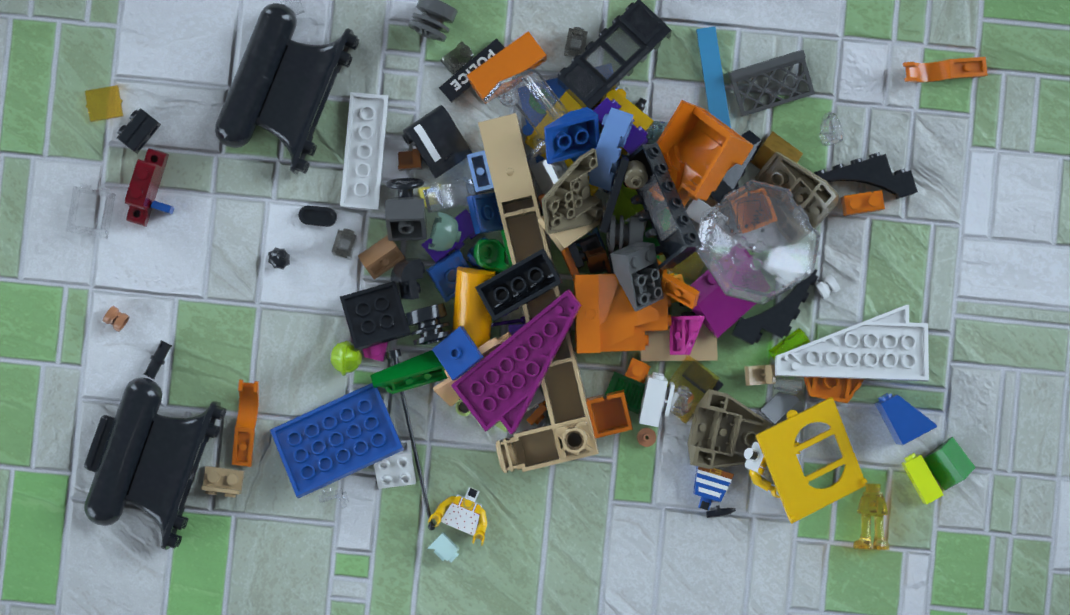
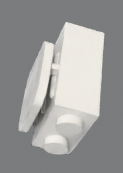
M652 372V375L647 374L638 417L640 424L658 427L661 412H663L665 418L669 416L675 384L670 382L667 387L668 381L667 378H664V374Z

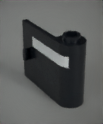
M442 105L403 130L404 134L402 137L408 145L416 146L434 178H438L466 159L468 154H472L448 111Z

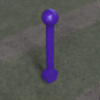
M522 316L520 319L491 323V327L520 322L525 324L526 319L525 316Z

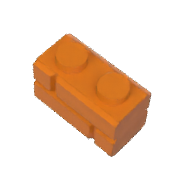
M882 190L841 197L843 216L885 209Z

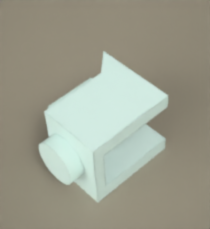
M444 532L427 548L435 549L434 553L442 561L449 560L452 562L459 555L457 553L459 547Z

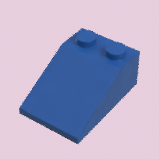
M585 107L570 111L545 126L547 163L552 164L581 156L593 148L596 149L600 139L598 114Z

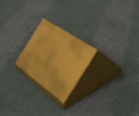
M772 131L750 163L761 170L775 152L783 154L796 163L803 153Z

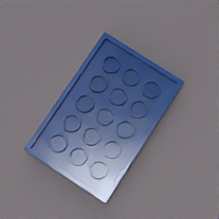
M372 383L270 429L298 499L404 450L378 387L374 388Z

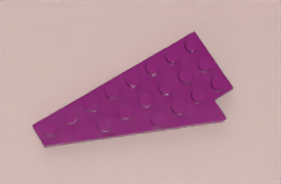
M570 290L565 291L451 385L485 432L490 430L499 421L503 423L510 434L516 432L581 307V304Z

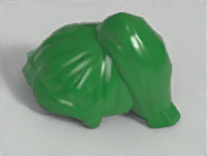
M481 239L474 246V258L480 267L489 271H496L495 275L510 268L509 264L505 262L506 250L500 241L496 239Z

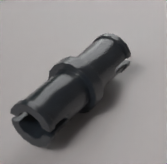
M162 340L160 341L156 352L150 357L151 361L144 375L155 380L161 365L165 363L164 359L172 345Z

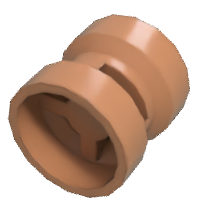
M113 305L107 311L102 321L106 324H111L113 329L120 332L130 316L119 312V309Z

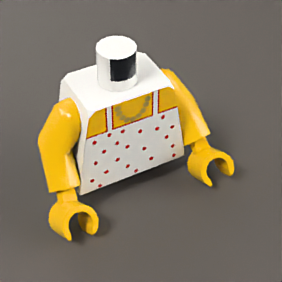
M797 441L794 442V446L800 444ZM754 442L752 448H747L744 452V457L747 459L745 468L749 470V475L755 485L766 491H771L773 497L780 498L776 494V486L771 485L774 484L759 443Z
M469 487L465 497L459 494L457 496H450L439 504L434 514L428 519V523L432 519L437 522L435 527L440 522L472 535L473 544L476 539H480L482 546L488 523L486 511L482 508V504L475 502L480 491Z

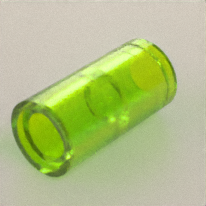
M798 328L768 352L775 360V356L810 343V340Z

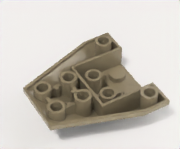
M593 148L580 156L541 199L547 234L591 225L602 218V199L591 196L588 172L598 167L596 149Z

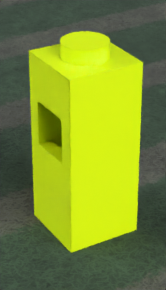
M912 453L904 458L905 461L901 464L924 504H929L944 495L921 454L915 455V453Z

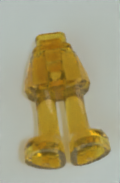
M866 483L865 492L861 496L857 513L861 514V535L853 543V549L890 550L889 543L884 537V515H888V510L883 493H881V484ZM871 517H874L875 526L873 544L871 542Z

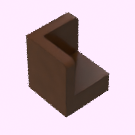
M417 149L398 152L399 171L422 170L421 155Z
M603 246L584 252L590 273L603 269L607 273H611L608 257Z

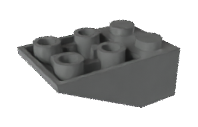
M637 241L611 253L614 273L634 311L664 299L654 243Z

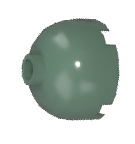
M438 212L439 218L435 217L430 234L433 244L429 243L428 249L446 251L452 248L455 242H459L461 231H458V223L455 218L446 213Z

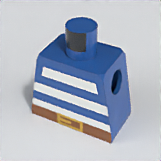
M696 466L693 494L701 496L698 508L709 511L712 500L721 502L734 474L716 468L707 469Z

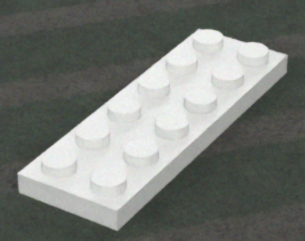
M350 92L340 207L379 210L389 102L388 95Z

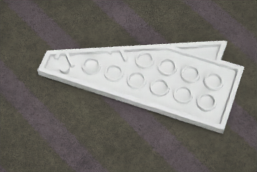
M904 305L775 356V376L928 381V323H909V305Z

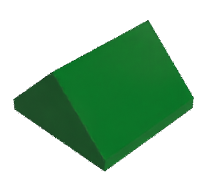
M953 437L923 458L931 473L944 490L965 480L976 468Z

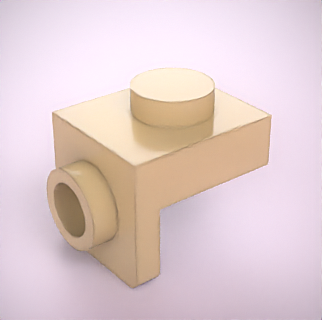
M774 364L744 367L746 386L776 383Z

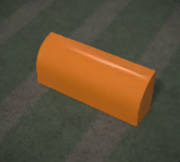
M528 31L466 76L476 93L486 104L547 60V55Z

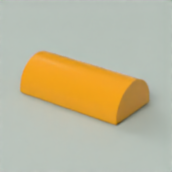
M458 266L452 332L459 326H463L477 348L490 340L492 318L475 287L494 277L496 271Z

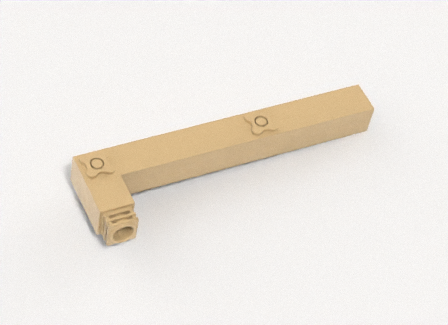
M514 113L478 122L512 265L517 264L541 249L546 251L553 262L546 231L538 222L542 214L518 116ZM559 285L522 306L526 323L561 296ZM570 329L541 382L551 424L516 432L510 439L505 438L503 441L502 439L496 441L497 455L500 467L504 473H507L509 470L512 472L516 468L517 470L522 469V472L599 454Z

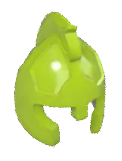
M345 341L338 343L332 349L330 361L332 366L341 372L342 376H345L359 367L362 362L361 350L355 351L353 343Z

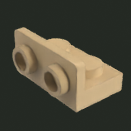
M205 466L201 490H206L205 494L217 495V492L225 493L224 496L236 498V494L242 493L245 471Z

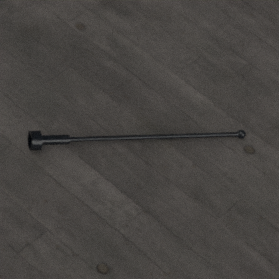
M400 349L385 352L386 358L391 359L392 366L399 363L398 357L402 356ZM404 391L400 392V395L402 399V404L404 408V413L406 417V422L408 426V431L410 435V440L412 444V449L414 453L426 512L429 519L431 516V512L429 508V503L427 499V494L425 490V485L423 481V476L421 472V467L419 463V458L417 454ZM432 520L428 525L429 530L435 529V524Z

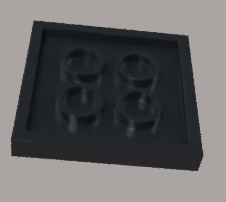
M395 281L340 296L355 351L411 335Z

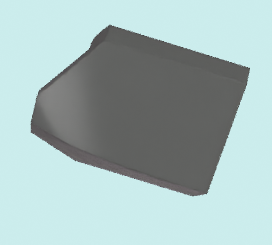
M778 392L760 411L776 425L787 419L786 415L789 410H796L798 413L804 411V405L795 395Z

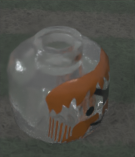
M678 386V388H674L670 407L672 414L683 416L690 412L694 395L689 391L688 387Z

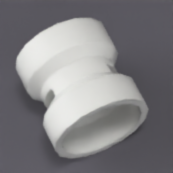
M831 274L826 276L822 282L818 281L814 284L823 300L829 298L831 293L841 290Z

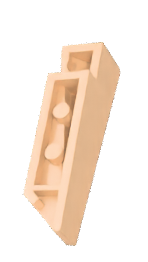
M507 332L499 339L495 337L478 349L485 358L511 337L512 334ZM445 370L444 372L448 379L436 385L433 389L449 406H453L461 398L451 386L457 380H452Z

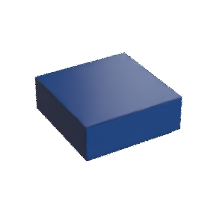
M152 201L151 208L173 214V206Z

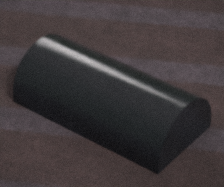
M541 249L475 288L492 320L495 322L563 282L550 257L544 249Z

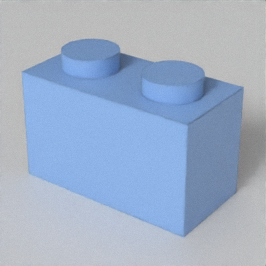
M485 150L468 154L467 159L476 193L494 190Z

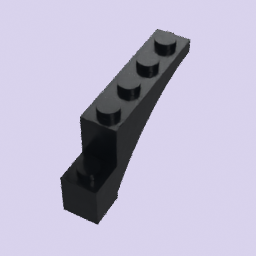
M880 152L869 155V159L864 161L861 158L850 161L851 165L845 167L843 164L833 166L832 171L825 172V169L814 172V174L827 182L852 181L875 186L895 195L896 199L918 192L912 171H905L904 168L895 171L894 175H892L886 154L880 155Z
M809 267L796 287L773 307L747 319L741 317L731 335L750 345H753L754 342H759L763 334L760 332L761 329L779 339H783L784 336L787 337L792 328L789 326L792 319L796 320L801 311L798 309L801 302L805 303L809 296V292H807L809 286H813L818 278L816 275L818 270Z

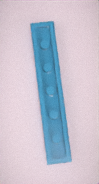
M716 27L696 29L708 111L731 128Z

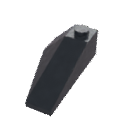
M750 130L741 135L754 145L742 165L735 164L726 172L716 191H712L710 197L719 205H722L735 192L737 182L741 176H744L746 166L753 160L763 142Z

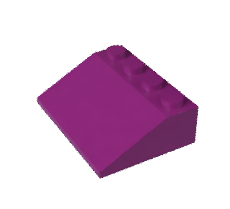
M740 242L718 260H726L727 263L716 262L690 285L700 291L697 305L691 310L697 316H704V325L716 338L721 336L759 302L758 299H762L771 291L753 257Z

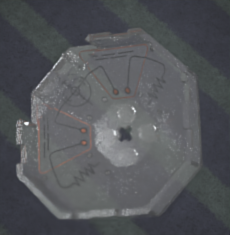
M750 180L744 186L726 194L720 203L702 213L698 236L703 246L696 252L725 295L764 305L804 281L814 272L821 234L817 228L814 229L808 221L809 217L801 205L798 206L790 189ZM751 248L755 255L747 257V253L744 250Z

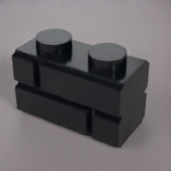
M141 108L139 111L135 110L130 115L129 119L131 121L127 126L123 125L117 132L119 134L117 139L137 154L161 125Z

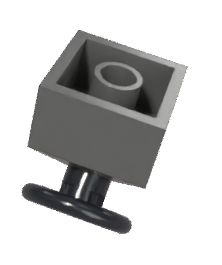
M399 178L389 180L386 183L388 188L398 190V197L385 200V221L388 241L427 239L425 202L423 198L413 196V189L424 185L422 179Z

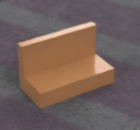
M388 235L358 255L374 280L394 267L399 261L405 259V256L395 242L388 241Z

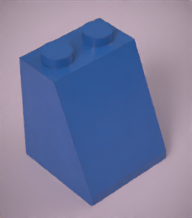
M886 393L878 397L879 401L874 403L896 444L904 445L937 427L933 421L899 395Z

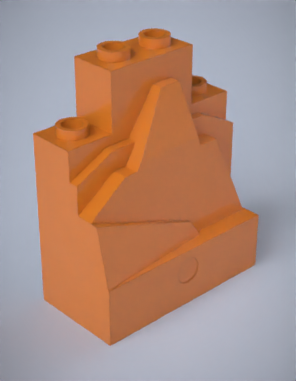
M681 100L656 143L659 145L669 168V174L684 207L690 198L696 201L698 199L707 201L712 191H716L726 172L735 164L742 165L754 146L706 109ZM658 183L649 190L653 193L651 196L659 201L665 200Z
M615 273L573 274L574 296L581 304L575 316L576 353L645 350V346H649L648 334H645V331L668 330V326H671V314H668V307H671L670 296L663 293L664 299L634 311Z

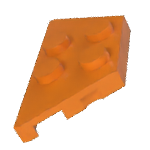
M803 377L809 396L821 399L833 397L834 401L848 403L865 380Z

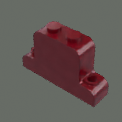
M149 148L144 161L138 159L125 197V204L129 205L126 221L147 227L152 211L151 204L152 201H155L169 154ZM153 156L158 157V161L155 163L152 162ZM136 211H140L141 213L140 217L136 218L134 215Z

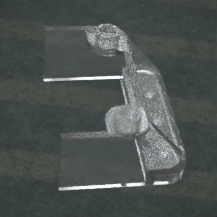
M528 69L498 82L483 99L486 103L498 98L501 104L506 107L517 106L538 135L533 138L535 149L527 156L528 160L546 152L544 127L569 112L540 73L534 69Z

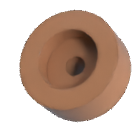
M642 428L637 434V441L644 447H650L656 441V433L651 428Z

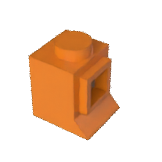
M631 358L624 376L644 383L651 366Z

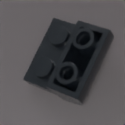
M408 258L401 260L392 269L391 281L399 282L401 299L413 300L419 298L421 289L416 279L424 278L423 273L425 272L424 264L420 259Z

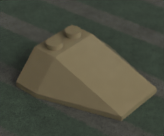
M775 152L754 177L758 186L765 184L778 218L776 224L792 246L815 230L838 204L839 195L826 180L779 152Z
M708 389L696 405L687 442L690 464L707 469L745 465L747 459L744 457V452L747 448H752L754 442H758L755 435L772 427L773 424L727 393Z

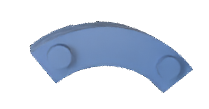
M612 107L609 114L604 115L602 121L604 127L596 148L598 167L588 172V176H590L589 184L608 191L611 190L620 161L619 158L622 150L620 147L624 148L633 125V114Z

